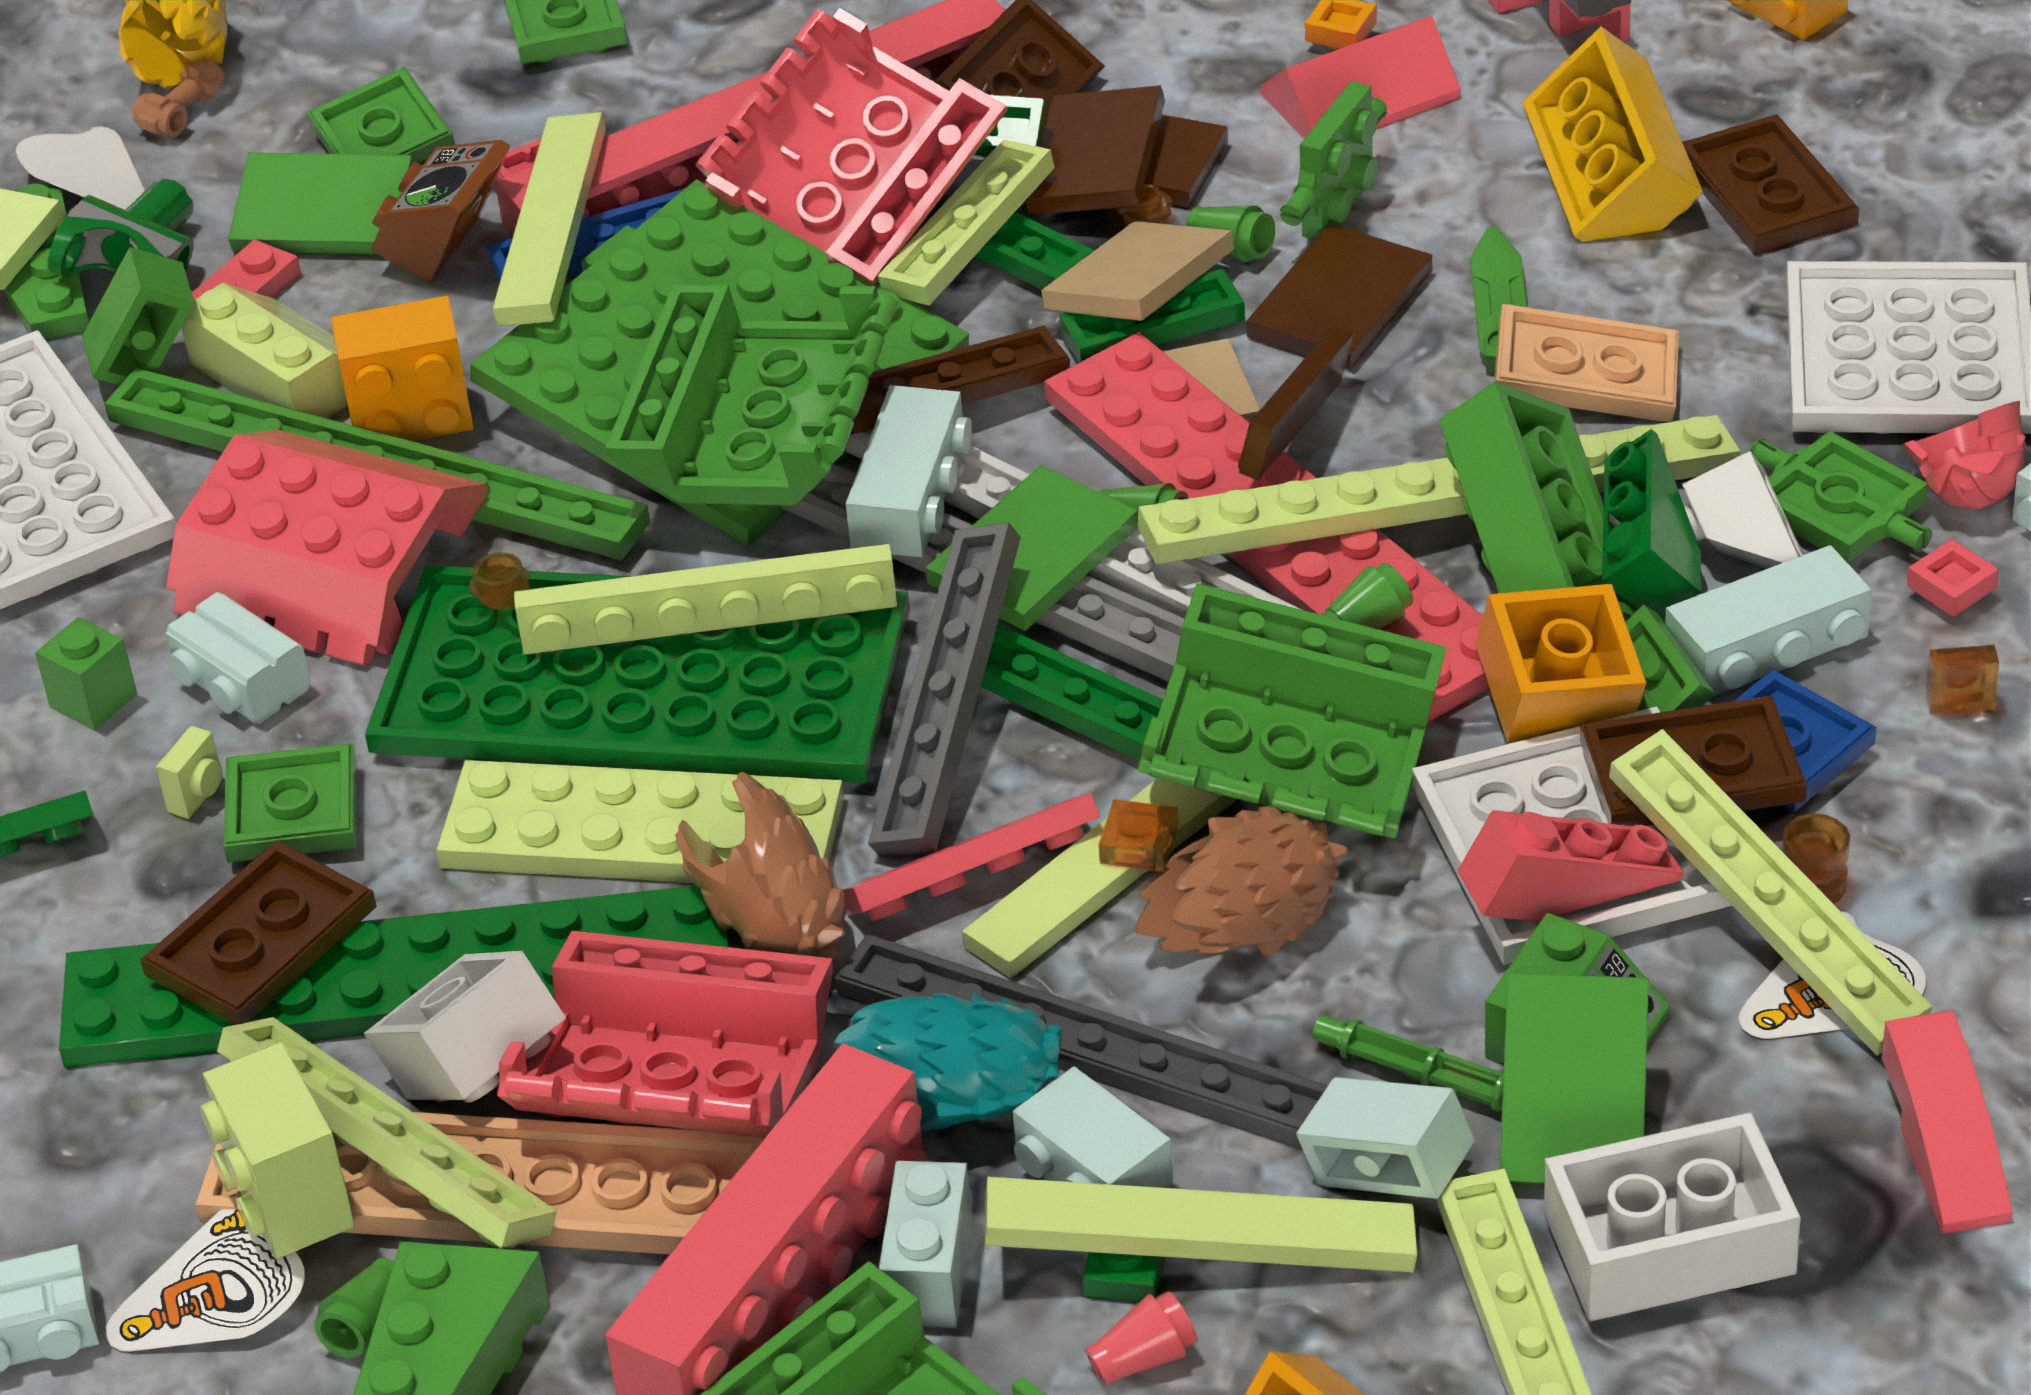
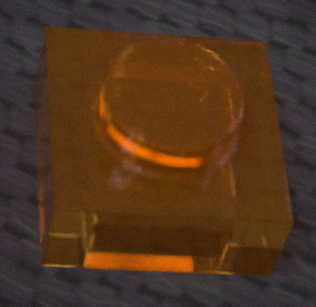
M1995 645L1930 649L1926 686V700L1930 714L1995 709L1999 659Z
M1113 799L1098 844L1100 864L1164 872L1179 827L1178 807Z

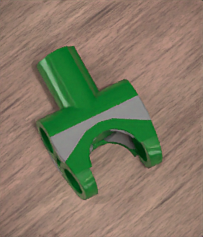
M166 178L152 183L126 209H122L92 195H87L70 210L59 226L49 251L48 270L65 277L69 274L75 275L87 269H105L116 273L129 247L183 262L186 271L192 258L194 241L192 238L176 231L191 217L193 201L181 184Z

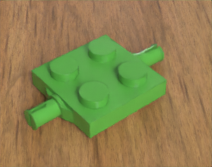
M1350 81L1299 144L1300 172L1298 184L1294 188L1293 195L1280 208L1282 212L1280 217L1290 226H1298L1302 222V237L1316 240L1329 223L1337 225L1338 222L1343 223L1347 219L1353 203L1363 191H1368L1372 187L1376 179L1378 161L1373 157L1372 138L1376 126L1387 115L1385 110L1388 108L1381 99L1372 97L1371 86Z
M1831 431L1827 432L1811 446L1796 450L1795 452H1786L1764 438H1759L1758 442L1755 441L1749 451L1764 468L1773 472L1769 480L1794 534L1820 549L1831 545L1848 564L1885 537H1892L1916 552H1922V548L1925 549L1928 546L1932 537L1931 528L1908 518L1927 502L1928 485L1925 481Z

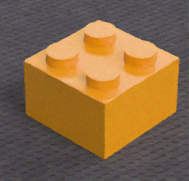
M448 295L331 317L344 390L353 426L409 441L474 430Z
M1612 584L1488 595L1475 645L1507 743H1514L1578 727L1581 724L1593 723L1638 711L1646 680Z

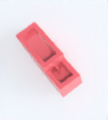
M1950 1010L1885 1021L1882 1061L1902 1109L1901 1132L1942 1234L2012 1222L2013 1212L1993 1127L1967 1044L1954 1011Z

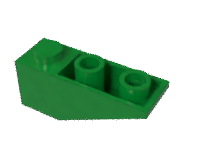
M1650 429L1634 441L1624 442L1617 446L1609 457L1604 460L1602 581L1606 584H1612L1614 591L1636 610L1644 604L1663 618L1666 616V607L1701 593V551L1658 434Z

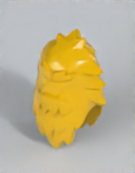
M125 0L126 5L118 31L119 52L123 60L126 61V64L130 66L136 77L147 84H158L165 90H172L182 83L180 73L196 59L209 58L218 65L222 64L228 29L225 8L226 0Z

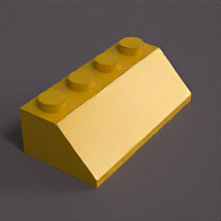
M1603 27L1595 31L1522 102L1574 237L1581 242L1661 231L1679 214L1688 210L1694 200L1703 193L1647 58Z

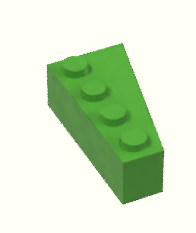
M400 1241L353 1395H490L504 1372L511 1373L523 1354L522 1341L533 1324L539 1326L551 1307L540 1252Z

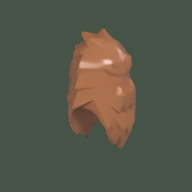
M739 773L737 779L732 781V785L745 812V839L740 846L732 847L730 858L724 862L707 841L704 842L692 827L682 820L678 825V832L675 834L682 854V868L686 876L701 889L704 900L717 925L724 931L735 929L742 938V944L746 949L832 958V960L838 959L841 953L836 943L845 935L843 930L845 924L843 921L847 908L844 907V890L837 887L829 860L827 858H820L812 835L783 795H778L773 789H766L747 773Z
M1273 806L1259 807L1258 811L1242 810L1235 815V818L1213 817L1208 819L1210 835L1190 844L1172 856L1165 865L1169 870L1140 893V898L1146 899L1148 902L1136 921L1134 929L1136 934L1166 938L1159 947L1161 951L1181 952L1198 949V953L1214 954L1257 945L1263 956L1267 958L1274 955L1288 940L1291 942L1298 941L1307 926L1319 920L1327 900L1333 896L1331 888L1335 885V878L1339 875V870L1335 864L1348 853V848L1328 841L1326 824L1323 822L1311 823L1297 814L1283 812Z

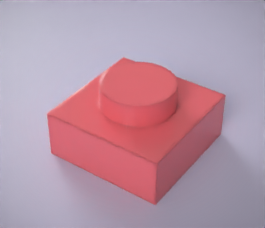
M1951 539L1908 567L1907 587L1952 617H1955L1997 589L1999 569Z

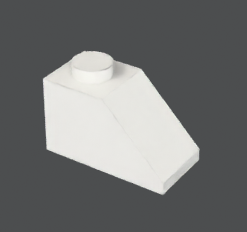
M1751 451L1682 484L1691 503L1685 506V510L1697 541L1707 538L1720 554L1765 569L1804 555L1764 467Z

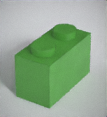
M129 247L82 335L93 378L121 385L135 368L157 373L195 304L183 262Z

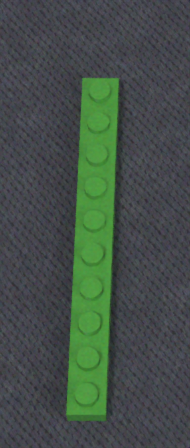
M135 368L104 403L110 422L221 452L225 450L236 434L282 430L487 484L489 492L472 520L621 561L651 523L648 504Z

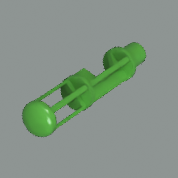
M1321 1014L1314 1024L1312 1039L1339 1049L1342 1058L1350 1060L1355 1056H1359L1399 1070L1403 1076L1419 1081L1423 1086L1453 1088L1456 1095L1491 1106L1493 1111H1502L1504 1072L1502 1073L1447 1054L1442 1048H1430L1366 1026L1363 1021L1358 1019L1343 1022Z

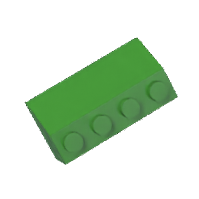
M1495 381L1439 419L1447 441L1445 445L1447 458L1457 470L1465 493L1463 498L1464 508L1469 517L1475 522L1483 545L1481 552L1482 560L1488 571L1493 575L1499 593L1606 584L1602 581L1604 505L1568 408ZM1615 592L1626 622L1637 610Z

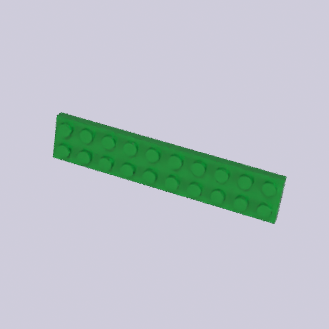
M697 886L361 921L250 1022L274 1017L307 1041L363 1036V1033L464 954L523 951L554 998L552 965L571 931L729 947V930L724 931L717 925L704 900L701 889ZM158 943L66 953L59 1052L64 1067L217 1051L223 1027L233 1026V1024L144 976L140 959Z

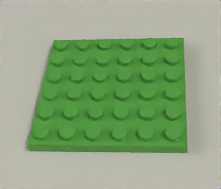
M696 179L565 286L562 290L553 322L517 325L470 364L471 382L744 545L749 546L787 512L782 509V505L679 503L608 458L605 451L606 444L673 284L729 285L740 321L846 322L839 298L841 286L873 285L855 276L852 269L846 265L828 261L826 252L741 205L736 209L721 201L714 191L703 187L705 184ZM876 282L874 285L876 286L878 296L882 294L890 295L897 300L898 305L889 330L883 336L885 341L873 371L969 346L968 332L913 301L901 299L894 292L881 289L879 282ZM846 447L843 454L833 464L839 466L851 455L846 452Z

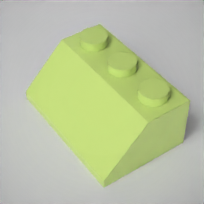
M221 283L194 300L195 304L182 326L190 365L234 394L326 419L348 406L335 338L332 334L276 299L226 283Z

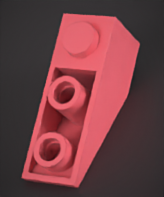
M1497 810L1491 811L1457 870L1482 916L1536 922L1541 921L1547 912L1560 916L1680 881L1684 874L1667 847V841L1657 829L1645 825L1625 826L1600 823L1588 818L1574 820L1542 816L1535 812L1514 813Z

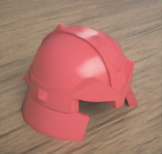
M2020 401L1984 411L1974 421L1918 441L1906 442L1901 447L1918 466L1922 475L1921 478L1950 506L1977 510L1996 503H2002L2016 488L2017 473L2025 468L2024 450L2027 447L2021 428Z

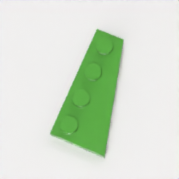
M35 183L13 190L58 199L66 212L60 187L50 183ZM63 220L3 290L10 307L27 332L31 333L38 330L45 340L84 332L89 324L79 272L65 277L48 270L47 267L52 241Z

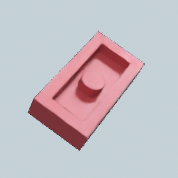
M254 239L192 292L193 299L199 298L203 293L221 283L274 298L301 275L298 256Z

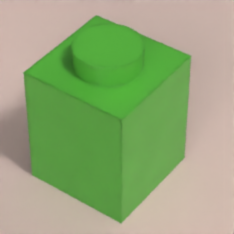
M77 617L35 652L49 707L93 730L97 729L137 695L124 639L80 617Z

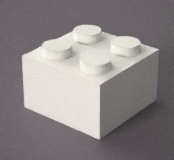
M523 951L464 954L363 1034L407 1100H436L438 1103L446 1100H464L466 1103H469L486 1095L498 1085L500 1080L497 1075L499 1072V1062L511 1041L525 1042L526 1059H528L549 1044L551 1038L548 1032L566 1019V1017Z

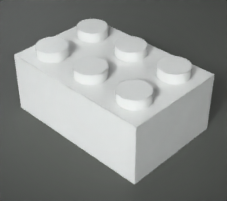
M1751 1112L1545 1159L1544 1216L1589 1322L1797 1274L1800 1215Z

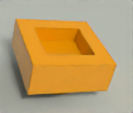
M1321 0L1304 23L1305 41L1338 50L1365 40L1377 23V4L1359 0Z

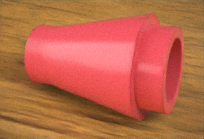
M1167 1291L1157 1298L1148 1294L1098 1341L1084 1350L1096 1375L1107 1387L1121 1378L1186 1357L1185 1349L1196 1343L1198 1338L1186 1312L1170 1291Z

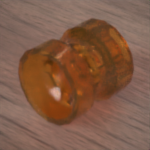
M1812 813L1801 815L1791 820L1784 828L1782 852L1833 904L1838 902L1846 893L1848 868L1846 861L1849 857L1850 847L1848 829L1838 819L1825 814Z

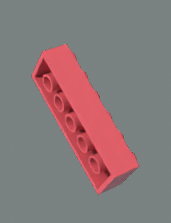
M844 1043L841 1044L605 1334L616 1395H700L817 1303L831 1286L836 1287L844 1280L850 1269L853 1257L868 1238L877 1237L886 1224L896 1161L927 1162V1155L923 1151L920 1126L922 1109L917 1100L915 1074L913 1071Z

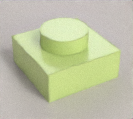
M190 726L156 766L168 813L189 819L204 800L216 792L220 781L223 779L212 732Z

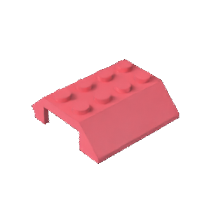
M840 8L834 14L833 19L824 11L817 9L793 39V42L806 55L802 57L795 50L786 48L759 83L772 96L771 100L758 91H752L726 125V128L739 141L735 143L726 135L719 134L695 166L707 177L703 187L714 191L718 199L736 209L741 205L826 252L828 261L846 265L852 269L855 276L874 286L878 281V274L902 250L1007 112V107L1002 102L960 78L951 90L948 91L873 47L866 23Z
M282 430L236 434L175 525L166 588L174 590L176 593L173 612L181 616L188 611L194 613L198 604L218 591L303 646L304 650L321 653L327 642V656L367 667L373 661L375 650H377V653L388 656L400 637L404 623L394 596L435 530L462 536L489 492L487 484Z
M571 931L552 965L554 1000L566 1019L548 1032L551 1041L544 1049L532 1056L527 1065L525 1042H510L499 1062L500 1080L497 1096L516 1110L544 1113L555 1118L574 1116L609 1120L618 1125L645 1124L766 1138L810 1084L819 1064L833 972L832 958Z

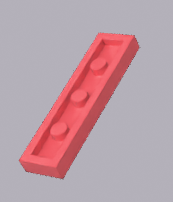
M1091 793L1067 799L843 889L844 907L847 908L846 914L849 916L867 911L871 922L908 908L904 897L907 894L927 887L932 898L968 884L964 872L986 863L990 874L1027 860L1022 848L1045 840L1048 850L1076 841L1084 836L1081 825L1100 817Z

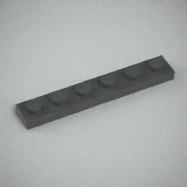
M1009 522L955 530L868 841V845L880 858L933 853L937 850L1021 539Z

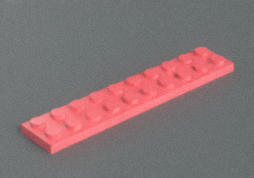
M1140 332L1044 381L1045 400L1145 485L1171 483L1177 490L1185 491L1189 498L1226 493L1231 490H1246L1284 484L1289 481H1303L1316 478L1284 451L1259 480L1240 474L1238 464L1250 423ZM1379 529L1226 553L1277 598L1299 609L1320 615L1325 612V609L1367 566L1376 568L1382 563L1390 564L1400 573L1409 586L1413 596V604L1405 609V617L1379 630L1447 647L1428 723L1489 688L1475 645L1483 615Z

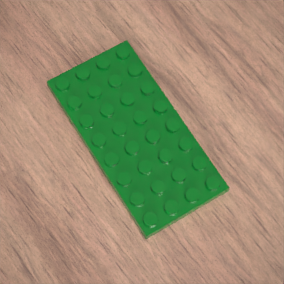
M425 565L365 733L369 753L736 775L744 772L755 776L842 780V782L867 783L910 613L909 595L906 591H896L897 607L523 655L515 611L514 591L632 576Z

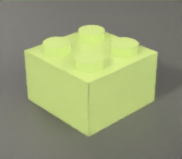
M282 1041L204 1072L203 1077L210 1101L199 1105L211 1140L215 1145L219 1143L222 1145V1149L212 1152L213 1161L225 1189L230 1191L237 1188L242 1194L241 1197L236 1199L243 1223L251 1238L263 1234L275 1259H278L355 1227L333 1133Z

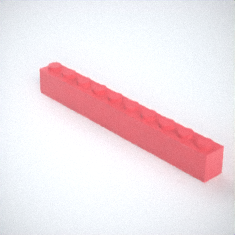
M945 0L869 31L873 47L934 82L1006 9L996 0ZM767 72L604 137L582 218L685 189L696 179L706 183L707 177L695 166L719 134L726 135L735 143L739 141L726 128V125L752 91H758L771 100L772 96L759 84ZM533 166L495 181L502 226L512 237Z

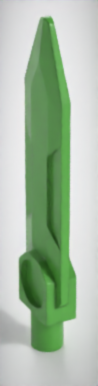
M1492 226L1485 230L1470 257L1480 358L1485 361L1486 375L1495 374L1498 324L1502 304L1527 307L1521 255L1498 228Z

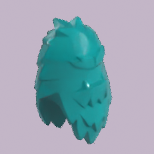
M935 993L934 996H903L867 1005L857 1011L852 1017L851 1023L854 1025L842 1031L834 1041V1046L837 1049L844 1043L914 1072L917 1100L922 1109L920 1126L921 1132L976 1119L982 1120L1003 1114H1013L1014 1109L1059 1076L1058 1056L1063 1030L1058 1025H1046L1031 1008L1021 1009L1000 997L999 1002H990L982 996L973 993L971 1001H966L946 993Z

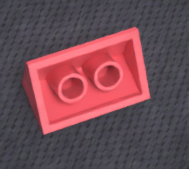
M1432 16L1288 67L1260 85L1261 95L1303 139L1350 81L1371 86L1372 97H1377L1385 102L1388 108L1385 110L1387 115L1378 123L1376 129L1461 98V88Z

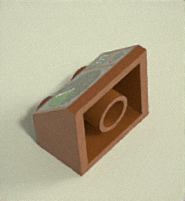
M502 140L442 146L436 147L423 165L414 161L398 187V191L401 192L400 196L395 198L389 194L373 219L372 224L380 229L371 250L430 285L480 218L511 145Z

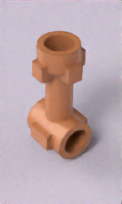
M209 58L196 59L180 73L182 83L165 97L153 92L140 95L135 101L132 110L134 122L141 129L167 138L178 136L184 130L187 123L186 107L195 100L205 103L222 88L221 85L224 83L225 77L220 66Z

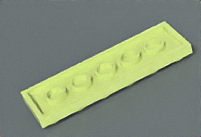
M465 760L436 850L440 869L692 883L682 868V854L675 834L678 832V825L682 820L686 821L704 842L707 841L724 862L730 858L732 847L740 846L745 839V812L732 785V781L737 779V775ZM750 775L766 789H773L778 795L785 797L798 818L802 819L812 835L820 858H827L830 861L844 802L842 780Z

